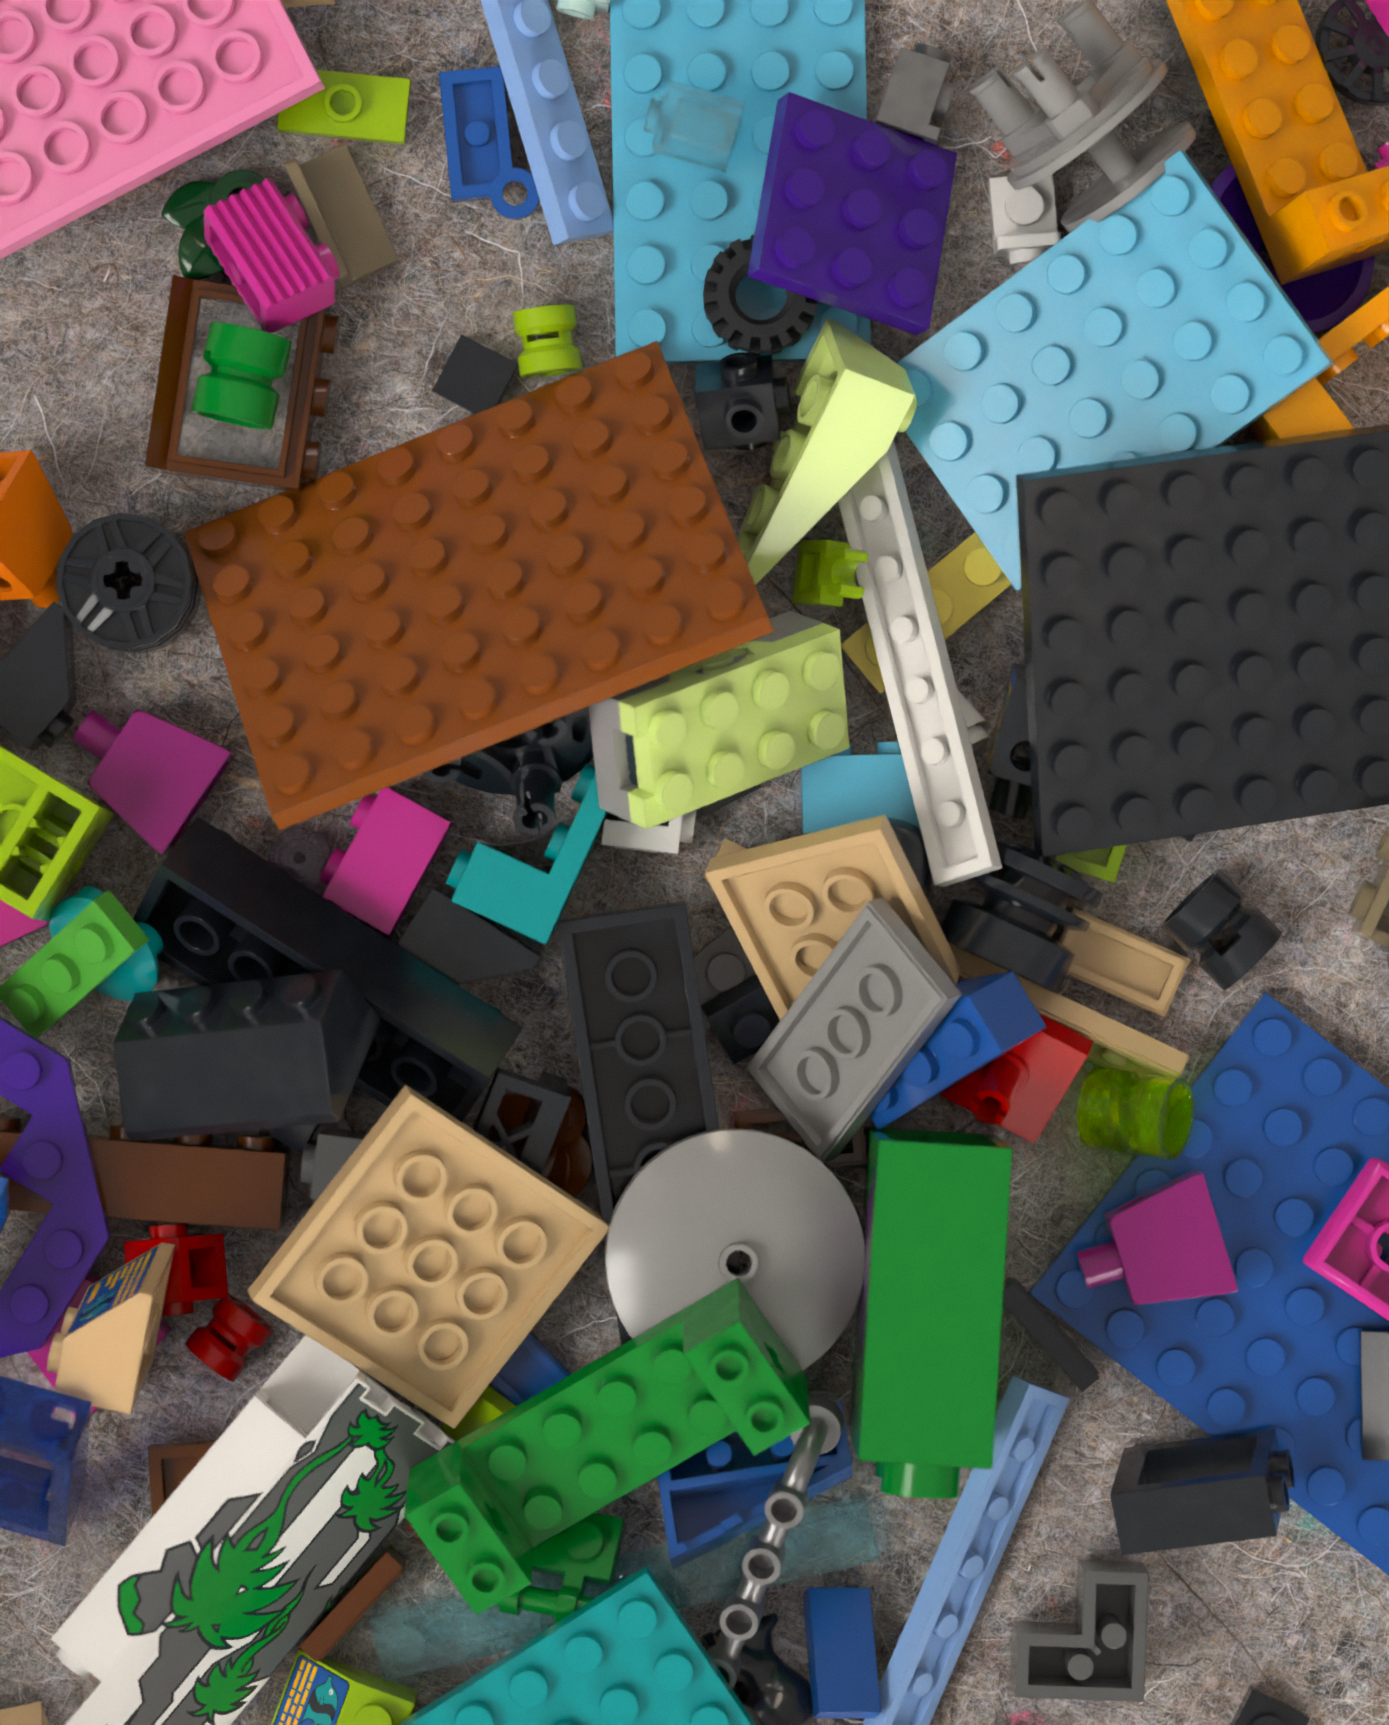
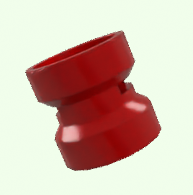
M228 1293V1297L220 1298L213 1307V1318L207 1326L197 1327L187 1339L185 1345L213 1371L225 1379L234 1382L247 1366L246 1356L253 1348L262 1347L274 1330L259 1314Z

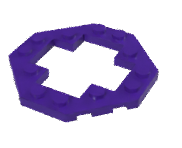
M1 1016L0 1095L33 1116L0 1169L2 1173L54 1205L0 1290V1358L40 1349L45 1345L112 1237L106 1210L103 1209L95 1175L97 1173L86 1125L83 1123L75 1090L76 1082L70 1059Z

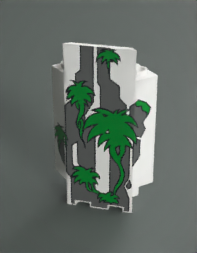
M305 1335L51 1638L60 1647L56 1655L66 1667L82 1678H87L91 1673L101 1681L65 1725H231L405 1517L409 1469L456 1441L414 1407V1403Z

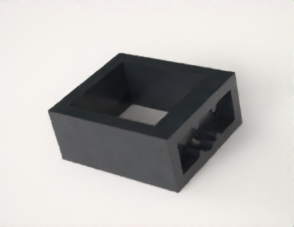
M1275 1429L1124 1448L1110 1493L1122 1555L1276 1536L1281 1513L1289 1512L1290 1510L1288 1488H1294L1295 1477L1291 1453L1289 1449L1279 1450Z

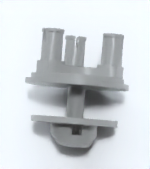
M1080 0L1057 20L1091 63L1088 70L1090 75L1077 86L1072 84L1055 62L1047 47H1043L1032 54V62L1042 75L1036 72L1027 59L1012 73L1016 79L1022 82L1040 107L1033 109L1005 74L1004 68L1001 65L988 71L969 89V93L975 96L1004 134L1000 140L1013 156L1009 163L1011 171L1007 177V181L1013 189L1019 190L1037 183L1062 168L1085 150L1089 152L1103 170L1104 174L1092 183L1063 215L1061 223L1068 233L1088 219L1096 222L1103 220L1140 194L1166 172L1164 162L1180 150L1185 152L1197 135V132L1189 122H1181L1155 135L1132 152H1129L1112 129L1132 113L1154 91L1165 77L1168 68L1160 58L1149 60L1148 57H1141L1129 40L1123 42L1095 6L1093 0Z

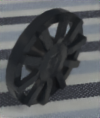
M1336 0L1323 14L1315 39L1321 61L1332 86L1340 94L1354 102L1368 106L1389 105V92L1383 93V72L1386 69L1389 71L1388 36L1373 13L1370 20L1366 19L1365 14L1356 3V1L1360 0ZM1343 7H1346L1358 26L1356 29L1334 20ZM1330 31L1347 37L1346 46L1330 50ZM1348 57L1353 69L1346 78L1335 66L1333 60ZM1361 73L1372 75V92L1362 90L1354 85Z

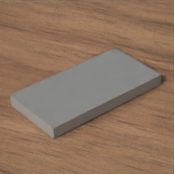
M884 897L868 901L747 1065L746 1069L817 1159L825 1163L837 1158L962 993Z

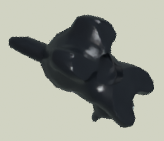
M776 1613L761 1617L756 1633L751 1638L745 1640L740 1652L741 1669L735 1686L739 1689V1700L756 1725H811L816 1719H813L810 1681L785 1664L774 1652L772 1631L779 1619ZM722 1629L715 1633L709 1632L701 1636V1642L706 1651L716 1645ZM865 1718L833 1720L843 1725H862Z

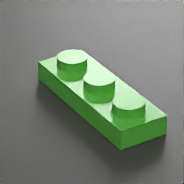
M108 890L94 899L0 986V999L25 1030L38 1039L52 1029L150 939L112 892Z

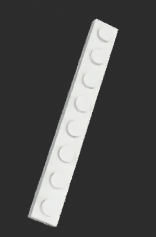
M893 439L888 451L850 488L838 503L848 543H850V549L863 550L869 554L868 562L858 564L856 575L859 586L864 587L862 599L934 885L946 887L1001 869L1002 864Z

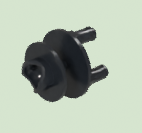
M589 707L438 766L423 774L430 781L437 783H448L455 780L479 791L501 795H515L516 808L513 818L515 827L521 833L528 836L540 835L541 821L545 832L555 826V794L560 792L562 783L579 773L586 763L588 764L594 757Z

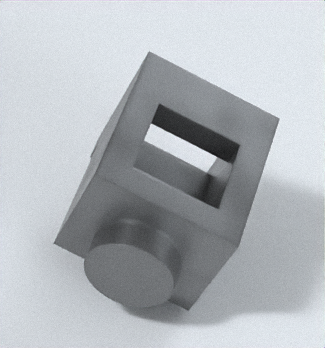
M921 43L915 45L914 51L901 47L875 123L935 145L941 128L929 123L931 117L944 121L956 84L944 81L952 55L939 48Z

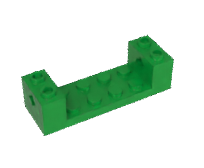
M736 1278L411 1467L408 1475L404 1516L471 1609L478 1615L531 1584L533 1547L737 1431L755 1456L809 1425L810 1410L807 1377L740 1279Z

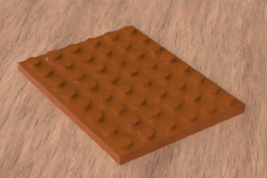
M657 341L316 478V481L306 482L302 484L301 491L286 490L184 532L269 811L279 830L774 632Z

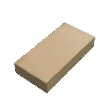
M1072 907L1070 912L1088 921L1090 925L1086 932L1063 928L1057 941L1075 954L1067 975L1165 1018L1190 959Z

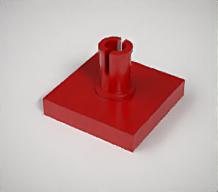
M1040 1013L1039 1015L1047 1026L1046 1028L940 1094L970 1110L981 1122L997 1124L1034 1144L1088 1057L1093 1044L1092 1040Z

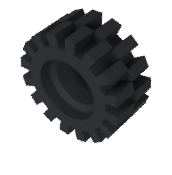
M751 235V239L744 241L738 239L730 243L728 249L724 252L720 251L714 258L704 281V311L706 318L709 319L712 325L713 332L718 338H723L732 349L736 351L741 349L756 356H760V353H770L773 355L782 352V349L790 345L791 347L801 340L803 334L809 330L814 321L818 301L786 290V303L776 316L766 320H756L746 316L737 305L735 292L739 282L748 274L754 235Z

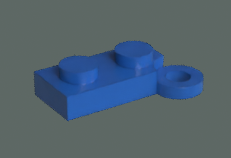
M500 66L439 72L452 203L491 199L493 208L506 219L521 220L529 217L537 209L540 199L532 174L521 168H513L505 82ZM517 182L526 187L528 194L525 202L517 206L506 203L503 198V191L508 184Z

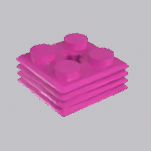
M1373 1157L1368 1160L1303 1257V1262L1389 1321V1256L1384 1262L1380 1259L1383 1248L1377 1243L1383 1233L1389 1234V1164Z

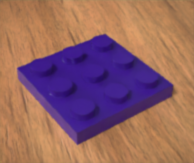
M788 92L777 100L747 277L914 335L921 334L930 328L957 153Z

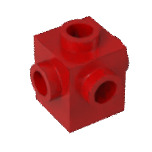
M187 1223L149 1226V1239L123 1242L125 1264L162 1242L175 1245L162 1316L194 1313L193 1301L228 1297L223 1233L188 1236Z

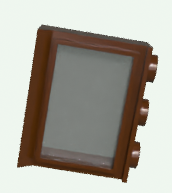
M173 275L145 466L152 472L280 491H301L305 479L316 481L320 464L321 443L311 441L315 416L325 417L327 413L331 381L330 379L320 377L324 353L335 354L340 316L330 315L331 306H328L272 333L292 341L285 375L272 381V387L280 394L272 431L228 424L191 412L198 377L211 371V366L203 359L211 322H221L262 331L261 326L257 324L255 317L251 315L248 306L244 304L242 296L238 294L234 285L200 281Z

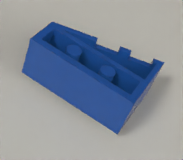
M1013 971L957 981L955 986L962 995L869 1115L878 1130L923 1106L1047 1027Z
M842 1401L834 1402L840 1408L844 1418ZM845 1418L837 1445L829 1452L819 1455L806 1488L808 1500L853 1477ZM735 1431L657 1476L669 1556L673 1570L765 1523L764 1508L772 1485L783 1478L795 1447L790 1436L754 1456L739 1433Z

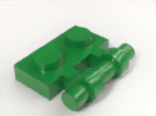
M592 1513L533 1547L532 1571L564 1577L560 1591L528 1585L495 1604L498 1605L499 1612L519 1616L521 1611L525 1610L555 1616L554 1620L557 1623L595 1599L584 1596L587 1581L608 1586L613 1585L626 1527L624 1519Z

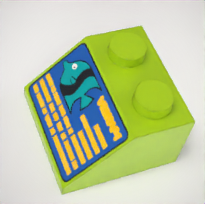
M299 1647L271 1725H397L410 1717L419 1691L328 1657H324L321 1661L318 1659L315 1662Z

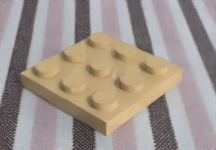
M885 814L710 858L705 875L780 1021L868 901L884 897L954 985L957 984L961 968Z

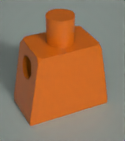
M32 450L0 452V601L31 599L37 608H46L53 601L57 603L60 600L56 588L58 572L56 566L72 538V527Z

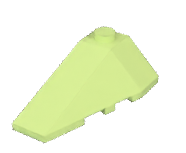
M829 318L826 319L793 389L792 394L800 396L801 399L792 429H788L786 432L781 431L780 440L774 441L771 450L774 451L770 466V474L773 477L770 486L761 484L756 488L737 536V541L755 585L888 451L897 431L900 433L906 431L915 414L917 399L906 370L842 324Z

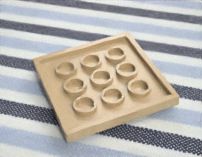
M405 1085L247 1291L251 1300L455 1429L607 1234L609 1224L602 1220L600 1214Z

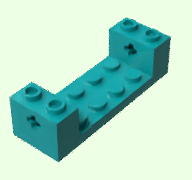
M586 763L573 790L571 799L581 803L571 827L559 822L546 849L544 858L554 862L550 873L489 845L478 842L473 853L466 849H461L446 881L447 885L456 888L451 902L543 944H548L603 826L604 819L608 815L607 811L599 808L595 767Z

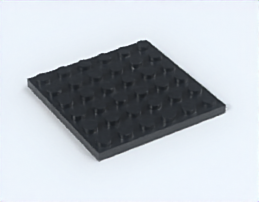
M1377 425L1016 474L1034 850L1040 856L1049 857L1389 804V425Z

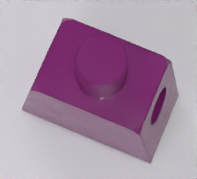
M93 709L81 723L72 739L74 743L101 760L87 782L90 788L161 854L170 853L236 756L234 752L140 709H136L123 729Z
M1197 1169L1188 1171L1103 1214L1111 1242L1076 1252L1087 1289L1123 1279L1128 1298L1134 1305L1230 1294L1239 1291L1204 1174Z

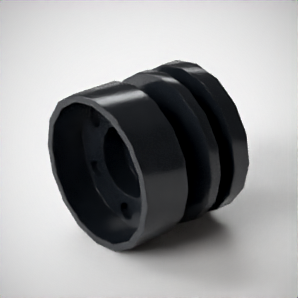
M117 513L94 519L72 536L59 558L56 588L62 611L78 632L109 649L141 654L165 648L186 632L199 610L202 589L189 548L179 536L146 516ZM128 565L130 572L142 577L141 586L132 587L130 598L124 600L122 592L111 588V580L121 577L123 566Z
M996 842L1002 868L998 870L996 876L983 874L968 879L972 884L987 893L983 904L953 899L940 927L948 943L1058 993L1075 954L1052 938L1057 926L1074 931L1086 932L1090 925L1088 921L1065 910L1068 901L1071 898L1087 906L1098 908L1104 894L1087 884L1075 873L1076 870L1053 858L1042 857L1037 851L1020 844Z

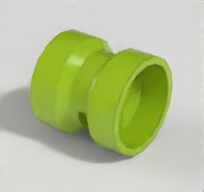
M575 305L540 306L512 313L515 334L522 338L523 351L518 356L520 378L559 376L583 370L580 349L573 345L572 332L577 327Z

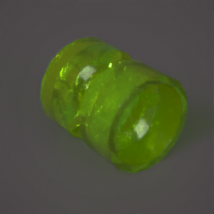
M1097 1066L1089 1072L1078 1099L1077 1130L1080 1140L1088 1148L1126 1152L1130 1146L1135 1155L1175 1160L1185 1149L1193 1126L1194 1096L1191 1086L1185 1078L1148 1073L1140 1077L1136 1071Z

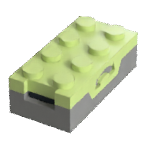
M789 611L769 619L774 630L772 633L588 706L599 808L645 829H649L849 749L840 629Z

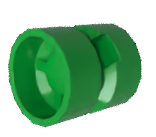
M211 322L203 359L211 366V371L198 377L191 412L228 424L272 431L280 394L272 387V381L285 375L292 341L253 328Z

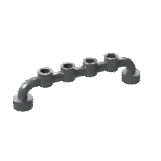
M824 1397L809 1398L810 1424L790 1435L795 1447L783 1478L776 1481L771 1487L764 1508L765 1523L761 1533L755 1536L748 1544L742 1561L743 1578L738 1590L732 1592L725 1602L720 1616V1627L722 1630L716 1645L706 1651L732 1689L735 1686L741 1669L740 1652L744 1642L751 1638L758 1629L764 1610L762 1598L767 1585L774 1582L781 1572L786 1557L784 1543L789 1530L799 1524L808 1502V1491L806 1488L819 1455L829 1452L837 1445L843 1430L844 1418L840 1408L833 1401Z

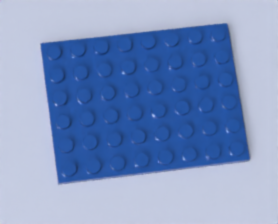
M1263 992L1028 1292L1211 1437L1275 1429L1279 1450L1289 1449L1292 1457L1295 1486L1294 1488H1288L1289 1498L1389 1576V1461L1362 1459L1359 1330H1389V1321L1303 1262L1304 1255L1368 1160L1375 1157L1389 1164V1089L1270 995ZM1195 1169L1201 1171L1204 1174L1239 1291L1230 1294L1134 1305L1128 1298L1123 1279L1087 1289L1076 1252L1111 1242L1103 1214L1188 1171ZM1383 1233L1377 1242L1383 1248L1380 1259L1383 1262L1389 1256V1234Z

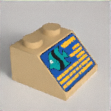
M164 1242L160 1243L90 1285L78 1309L73 1307L67 1308L61 1333L56 1332L54 1335L47 1363V1371L57 1373L54 1398L131 1414L154 1360L175 1245Z

